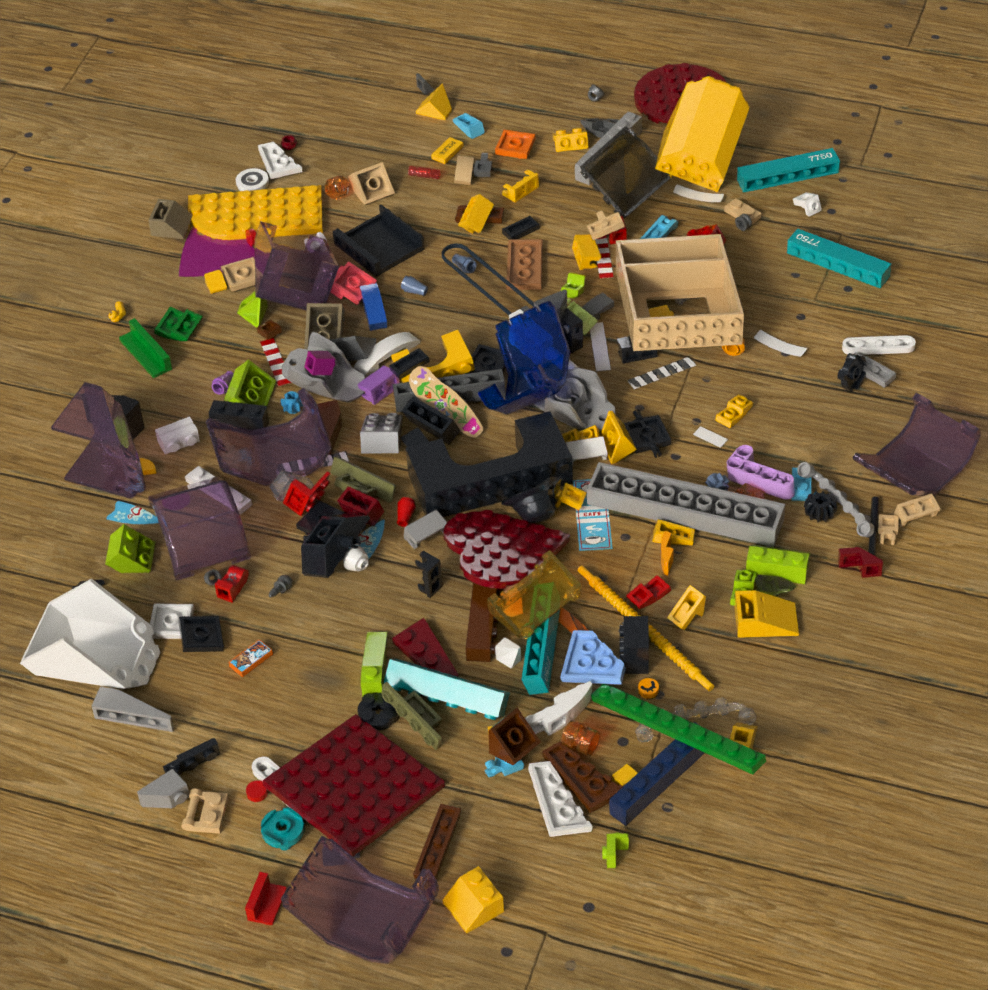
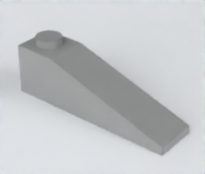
M100 687L93 701L92 710L95 719L170 732L174 730L170 715L120 690Z

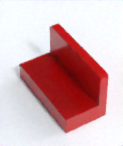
M259 872L245 911L248 921L273 925L287 890L285 886L270 883L268 873Z

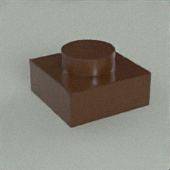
M271 319L256 327L258 334L267 340L274 338L282 332L281 326Z

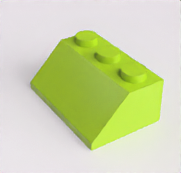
M248 359L235 369L224 401L267 406L276 380Z
M750 545L746 570L757 572L756 578L805 584L810 552Z

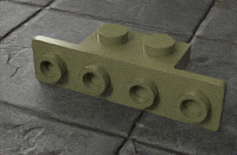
M338 456L334 457L331 474L338 477L335 479V486L341 488L342 491H345L349 486L368 496H377L389 503L393 501L396 490L395 484Z
M385 682L381 693L383 699L396 709L400 717H404L409 722L414 731H418L422 735L424 741L429 746H432L435 750L440 748L442 738L433 728L441 723L442 718L415 691L402 698L388 682Z

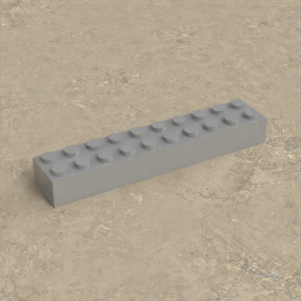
M601 462L598 463L587 487V505L653 520L659 519L696 530L774 547L785 516L784 503Z

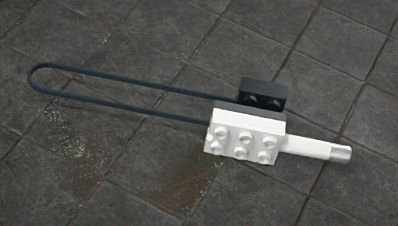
M455 243L443 248L441 253L444 262L509 315L510 342L517 346L524 355L531 358L542 369H546L554 364L566 375L568 369L579 368L560 352V344L571 353L583 348V321L566 307L561 322L545 328L534 316V311L528 306H524L511 313L444 256L445 252L452 248L464 249L533 307L534 302L467 246Z

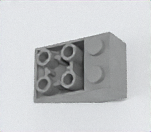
M371 413L366 416L360 431L361 454L399 453L403 415H398L397 413H388L387 415Z

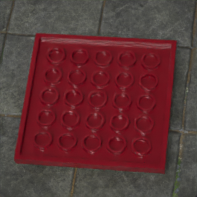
M355 714L265 778L263 786L353 857L443 789L445 781Z

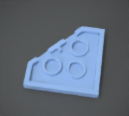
M573 630L560 678L562 682L587 683L590 681L596 684H622L626 668L624 663L613 654V651L604 642L602 643L593 631Z

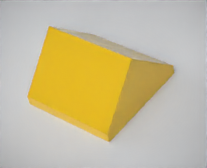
M609 411L600 437H604L608 453L607 457L610 463L614 464L637 449L625 425L613 411Z

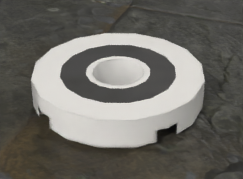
M246 169L236 177V186L239 191L261 190L267 188L269 184L268 174L261 169Z

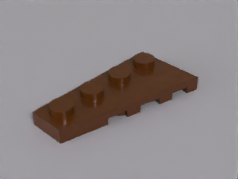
M561 742L542 751L543 758L551 762L564 783L590 813L608 804L610 798L623 787L622 785L618 786L608 775L601 774L591 763H586L580 759V755Z

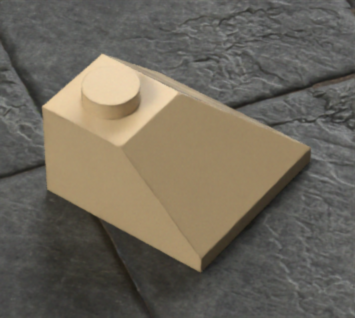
M383 162L348 176L354 193L364 205L395 193Z

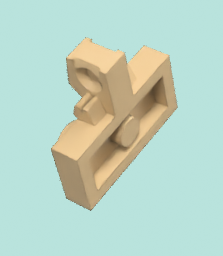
M602 210L596 213L598 221L587 225L593 240L625 227L619 212L605 217Z

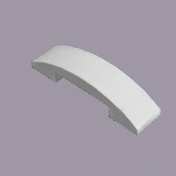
M409 332L391 335L375 344L368 358L358 360L354 365V369L364 374L366 378L379 369V363L401 349H408L409 351L420 344V340Z

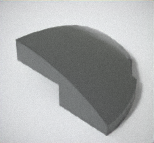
M588 118L581 119L580 123L590 133L602 138L619 120Z

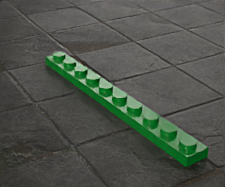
M602 684L591 694L593 702L752 775L767 762L765 755L608 684Z

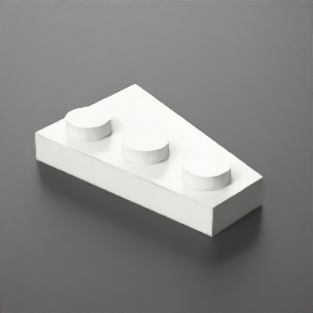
M275 142L258 145L259 153L270 179L302 172V167L299 164H295L294 159L285 155L284 150Z

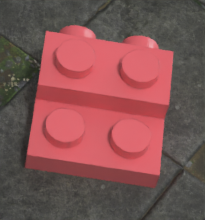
M348 261L345 266H340L335 277L332 276L329 279L327 291L341 300L346 297L358 305L362 301L360 286L375 284L377 280Z

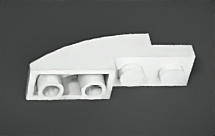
M589 681L567 692L560 693L554 697L553 706L546 707L538 713L527 716L525 719L535 734L545 731L549 736L572 722L590 702L592 683Z

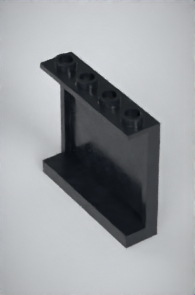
M381 204L379 205L380 214L346 233L342 232L339 228L333 230L334 244L375 277L424 250L423 235L415 231L410 225L402 221L400 217L394 215Z

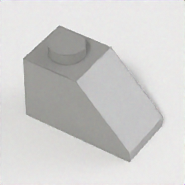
M173 769L137 791L142 807L172 809L189 798L187 784Z

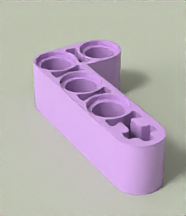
M749 445L739 446L726 462L728 479L732 482L785 500L791 499L795 495L794 477L788 473L755 463L753 448Z

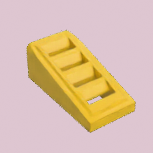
M657 520L652 542L661 543L663 533L666 531L672 533L671 544L693 545L695 529Z

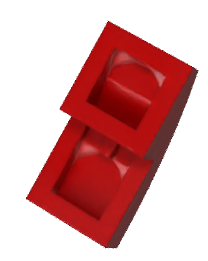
M656 575L646 585L640 583L626 597L635 606L642 609L671 591V587Z

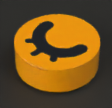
M652 678L642 679L638 684V693L646 699L654 698L659 693V684Z

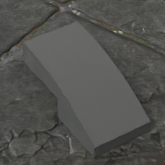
M601 293L587 302L582 308L599 320L601 313L614 307V301L606 294Z

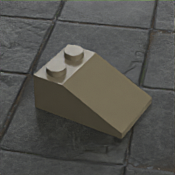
M307 303L304 349H308L309 338L312 332H316L329 340L343 338L345 321L343 304Z

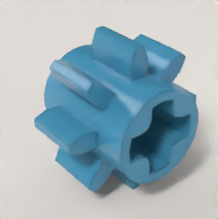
M294 391L284 394L285 399H281V406L284 412L287 411L290 414L300 412V407L304 406L301 394Z

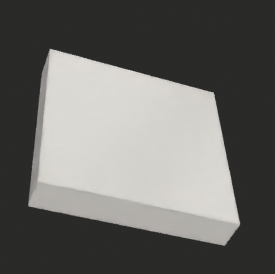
M154 604L150 621L154 631L153 639H181L179 617L193 616L194 605Z

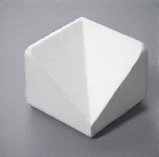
M505 637L496 645V660L509 668H513L521 661V647Z

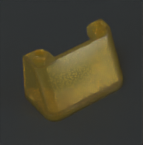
M550 550L542 556L544 562L540 566L538 564L535 565V570L506 593L502 591L500 597L494 593L487 599L489 612L519 639L529 638L534 633V629L568 602L577 600L581 595V583Z

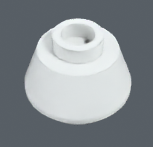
M358 546L359 548L357 549L350 548L346 552L343 563L347 570L359 572L367 568L369 564L368 555L361 546Z

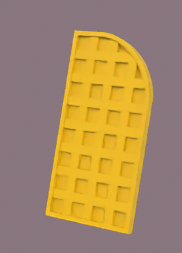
M321 185L188 195V211L193 215L191 224L199 232L211 238L222 240L246 239L245 232L251 228L256 231L258 238L323 233Z

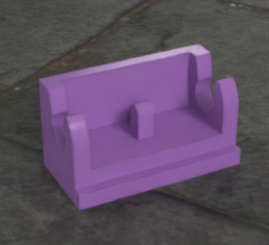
M382 366L358 383V388L365 391L362 397L375 405L393 392V384L400 383V380L389 367Z

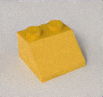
M479 866L460 876L442 900L466 934L504 912L503 896Z

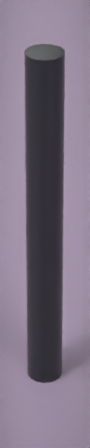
M872 497L870 518L875 530L873 535L869 537L868 552L876 556L878 497Z

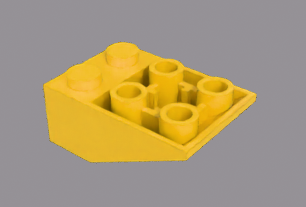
M756 590L735 591L734 607L738 638L799 636L794 602Z

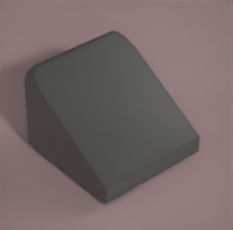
M417 73V87L425 95L433 92L434 89Z

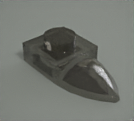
M758 574L755 579L759 592L778 597L780 593L790 592L796 588V585L789 580L777 576Z

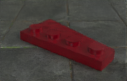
M424 617L392 638L393 644L414 664L459 677V674Z

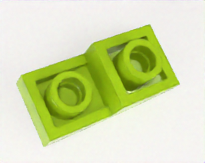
M749 570L736 571L730 605L735 606V591L754 590L757 572Z

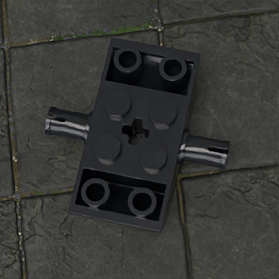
M355 514L322 516L313 530L305 533L307 536H303L304 542L301 545L302 574L304 576L329 578L334 573L338 563L345 557L348 549L359 548L355 546L361 545L358 535L365 529L370 517L368 515Z

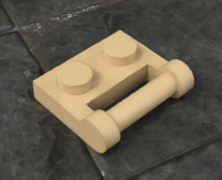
M191 789L189 795L190 803L186 818L182 821V829L220 834L229 800L228 793L203 792L200 789ZM200 801L204 802L200 821L198 822L194 821L198 802Z

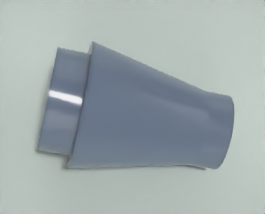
M455 254L452 257V262L464 273H473L475 271L477 263L474 258Z
M405 276L401 283V289L404 292L425 296L428 290V286H425L412 276Z

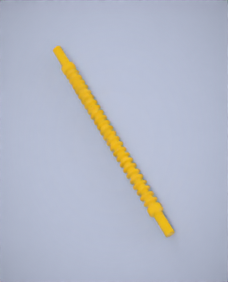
M583 565L578 568L577 571L589 581V585L596 592H599L603 598H606V601L610 602L614 608H617L621 615L641 616L638 615V612H634V609L627 605V602L623 601L619 595H616V592L612 591L608 585H605V582L598 576H594ZM648 622L650 641L655 646H658L659 649H662V652L666 653V656H669L670 660H673L674 663H677L678 667L685 670V673L692 680H697L705 689L712 691L714 685L702 675V671L695 667V664L691 663L690 660H687L683 653H680L675 646H672V643L664 639V636L657 632L656 629H653V626L649 625Z

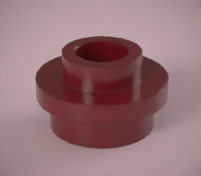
M287 135L282 138V148L292 150L297 146V140L294 136Z

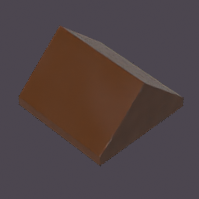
M518 707L489 729V753L511 765L516 764L541 743Z

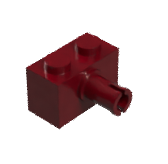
M349 486L337 500L344 513L368 515L370 519L367 524L373 527L385 512L377 499Z

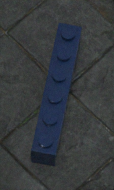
M675 739L610 798V815L627 826L705 753Z

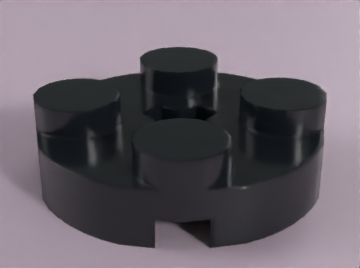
M851 353L846 356L843 368L838 371L837 375L844 389L853 391V389H858L862 385L866 375L863 369L864 366H867L864 356Z
M381 693L365 694L358 705V716L378 731L389 728V725L393 722L396 723L399 718L396 709L383 699ZM381 709L383 711H380V714H376L375 710Z

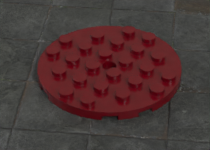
M688 63L667 64L648 72L637 82L634 89V102L638 111L641 114L647 115L649 120L657 124L660 122L668 124L687 82H697L707 76L726 83L727 81L720 74L706 67Z

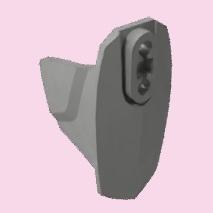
M312 332L310 335L308 349L298 348L291 351L281 366L282 374L287 380L312 393L348 403L364 394V391L358 388V383L365 379L364 374L351 367L345 355L335 343L316 332ZM308 350L328 351L336 359L332 375H312L304 367Z
M581 368L568 369L565 382L555 379L546 382L536 392L533 400L534 405L542 411H551L555 419L579 430L596 425L599 432H601L608 412L613 411L616 414V408L608 401L607 392L597 373Z

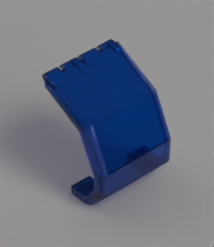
M551 301L538 305L541 311L537 307H533L523 312V314L520 313L510 318L509 320L512 325H510L508 320L495 325L498 331L495 335L508 372L505 400L496 384L490 385L478 392L482 402L488 409L509 415L557 394L566 384L570 349L556 306H553Z

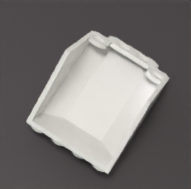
M90 579L48 603L20 664L38 676L126 689L148 683L149 676L152 674L156 660L160 655L158 645H155L152 637L154 634L153 627L96 581Z

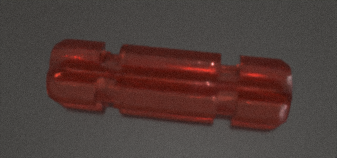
M409 166L408 175L439 179L440 170Z

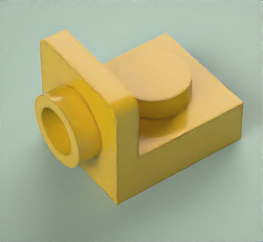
M565 483L562 489L559 488L555 495L557 500L555 507L558 508L562 502L579 510L587 492Z

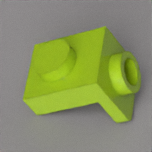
M572 272L568 273L567 283L562 286L561 291L566 289L568 298L578 297L584 292L586 276Z
M619 832L607 834V846H602V859H607V868H616V850L629 849V834Z

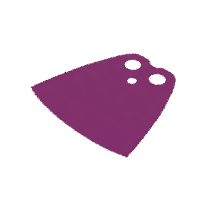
M193 227L183 247L179 277L204 276L206 273L221 270L223 265L254 257L257 264L262 262L253 246H250L246 239L212 240L207 235H198L197 229Z

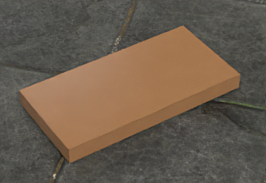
M543 239L508 240L507 280L519 290H542ZM506 285L507 290H512L508 285Z

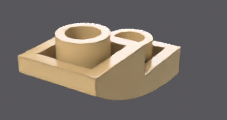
M457 157L454 183L471 184L474 158Z

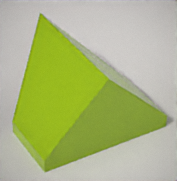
M262 285L245 298L237 311L240 316L255 327L261 325L268 307L265 287Z

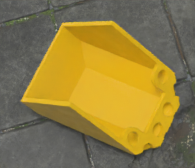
M710 76L704 77L697 82H687L663 132L655 169L718 192L724 181L750 108L748 102L743 97L741 88L721 80H716Z

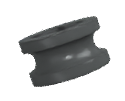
M743 213L735 219V224L739 230L745 231L752 226V221L747 214Z

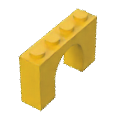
M458 330L441 336L447 352L446 358L436 366L426 367L436 378L462 375L475 370L472 357ZM408 349L392 354V362L394 363L408 355ZM410 374L400 379L401 383L409 382Z

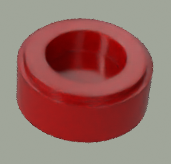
M253 228L246 230L245 235L250 246L257 245L258 235Z
M255 780L246 786V795L250 801L260 802L267 797L268 790L263 786V781Z

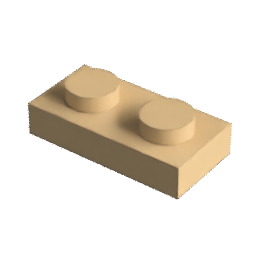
M737 198L724 207V211L735 218L743 213L747 214L751 218L752 224L761 219V212Z

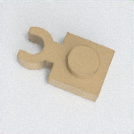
M879 514L878 534H881V544H884L885 539H890L891 545L895 544V535H898L899 516Z

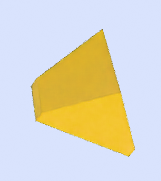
M443 83L421 103L416 110V114L442 120L447 119L452 112V108Z

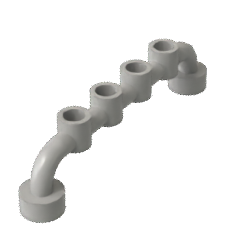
M802 462L797 468L799 476L816 479L819 482L820 488L831 493V496L835 497L836 501L843 506V511L855 518V523L858 524V535L866 538L873 535L875 529L871 523L870 516L860 513L858 504L848 501L847 494L844 491L837 490L833 480L825 478L814 469L811 463Z

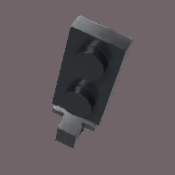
M212 738L177 755L176 760L163 766L164 772L167 773L173 769L180 775L187 770L195 769L203 762L215 759L220 755L216 739Z

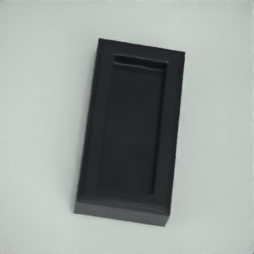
M528 216L503 228L502 234L509 240H517L540 229V224L531 216Z
M418 348L389 365V368L399 379H402L418 366H424L429 363L430 360Z

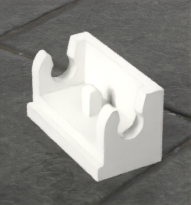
M604 437L566 442L572 455V464L574 460L602 456V460H607L608 453Z

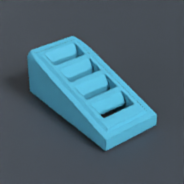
M467 113L452 119L453 123L471 139L485 132L483 123Z

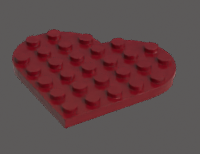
M492 510L456 514L444 526L443 539L447 542L449 549L461 555L460 569L463 570L464 576L468 580L484 587L505 589L506 586L517 584L518 587L532 581L570 541V534L546 528L543 525L529 523L526 520L512 518L509 515L494 513Z

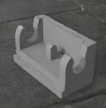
M435 510L404 527V539L415 549L421 541L439 531L444 533V526L447 522Z

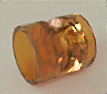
M571 720L563 731L561 743L568 748H576L577 752L585 756H591L599 743L600 732L591 727L585 728L582 723Z

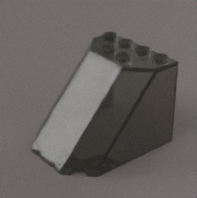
M625 126L580 166L582 176L586 180L589 178L593 182L591 186L595 191L601 192L604 195L602 199L608 205L612 204L615 208L613 210L614 213L619 212L620 216H623L624 219L675 178L673 175L655 169L658 156L634 129L629 126Z

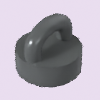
M592 84L589 88L588 98L593 102L598 101L599 98L601 99L605 95L604 91L595 84Z

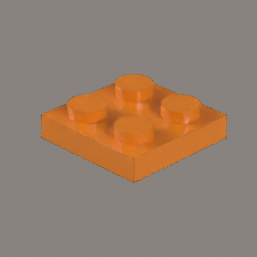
M503 130L495 148V155L527 159L536 139L535 134Z

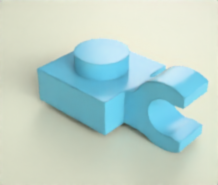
M495 757V760L485 762L487 767L485 773L488 777H493L500 772L507 776L524 769L522 760H519L514 765Z

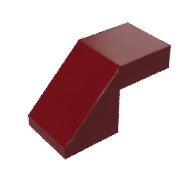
M860 547L839 549V568L859 566L862 578L882 576L883 561Z

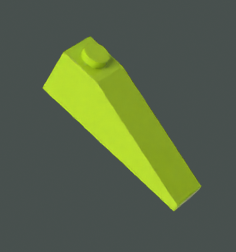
M367 632L361 671L362 697L367 693H382L385 679L387 632Z

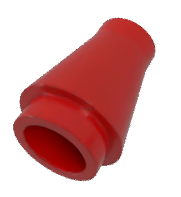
M403 497L397 503V524L401 527L408 526L416 509L415 501L412 498Z

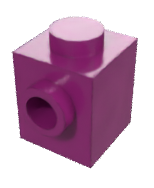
M308 350L304 367L312 375H332L336 359L328 351Z

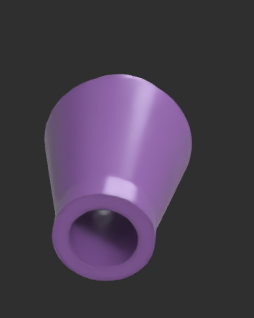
M227 371L225 374L215 378L212 382V390L219 395L227 393L234 373Z

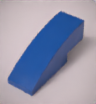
M377 283L360 286L369 330L387 328V319Z

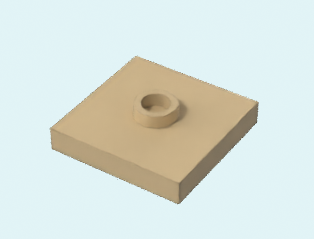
M254 257L221 266V271L231 292L264 283V277Z

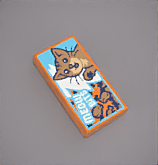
M257 640L229 661V667L241 677H244L272 656L273 651L261 640Z

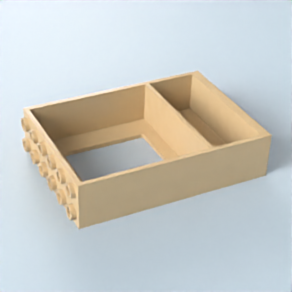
M721 234L616 240V274L633 351L742 345L744 312ZM705 297L710 314L650 317L646 301Z

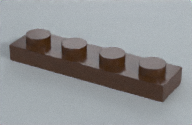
M440 804L414 870V879L431 883L436 882L461 816V808Z

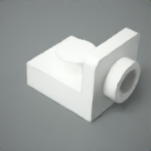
M806 192L793 198L794 205L805 208L806 216L810 217L822 210L817 194Z

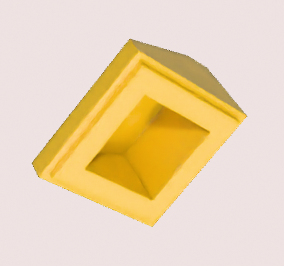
M221 270L204 274L205 283L211 294L227 289Z

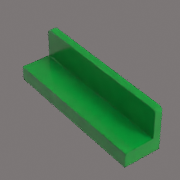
M135 318L130 320L131 332L120 336V342L153 378L172 370L170 356Z

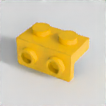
M573 128L570 132H566L565 129L556 130V133H552L556 152L588 148L587 132L582 130V128Z

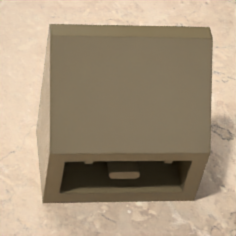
M158 199L148 220L151 236L184 239L193 215L175 200Z

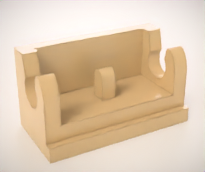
M929 494L898 504L894 515L899 516L901 520L900 527H903L908 521L931 514V517L937 516L941 509L933 494Z

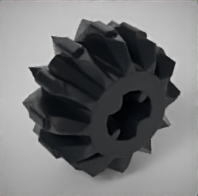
M815 491L814 494H809L804 502L805 515L809 516L810 520L816 519L817 522L823 520L826 523L828 519H833L837 512L836 498L832 497L831 493L825 494L824 491L822 493Z

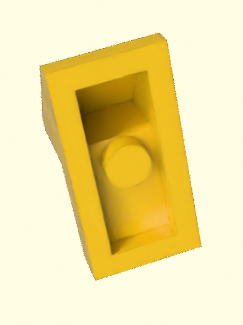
M690 585L667 618L679 628L685 630L696 614L701 617L703 616L706 596Z

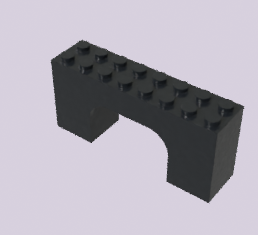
M551 411L515 420L517 453L475 465L466 466L455 463L450 458L443 439L406 447L408 475L425 516L437 510L442 517L503 502L518 493L538 486L549 477L562 478L560 487L564 486L565 483L573 484L572 455Z

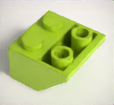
M123 524L110 535L105 564L120 573H149L152 567L155 541Z

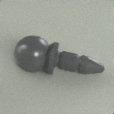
M281 575L270 590L269 597H275L277 594L284 593L290 589L293 584L292 578L288 575Z

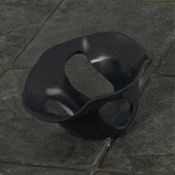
M549 477L538 486L518 493L508 500H504L501 505L512 507L523 520L529 523L545 522L555 515V495L560 488L562 478ZM554 485L552 489L553 494L549 495L548 489Z

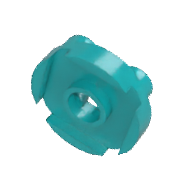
M283 808V810L277 812L276 809L272 810L261 821L263 840L268 845L280 848L281 850H289L300 841L305 831L302 817L291 808ZM285 825L287 826V827H286L287 829H286V830H283V831H280L279 828H278L279 826H280V827H284Z

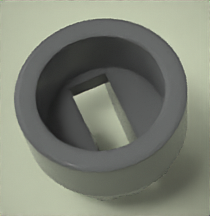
M215 569L207 571L204 575L205 583L210 586H214L218 579L221 580L220 572ZM214 575L215 579L210 580L209 577Z

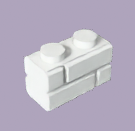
M190 417L155 429L157 441L165 455L200 442L198 430Z

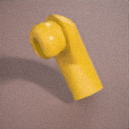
M121 301L115 303L116 311L113 310L112 314L109 313L108 315L112 322H119L126 315L124 304Z

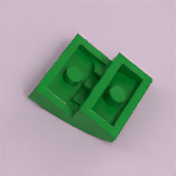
M169 307L156 326L154 334L171 340L188 341L203 316L188 309L185 312H181L173 307Z

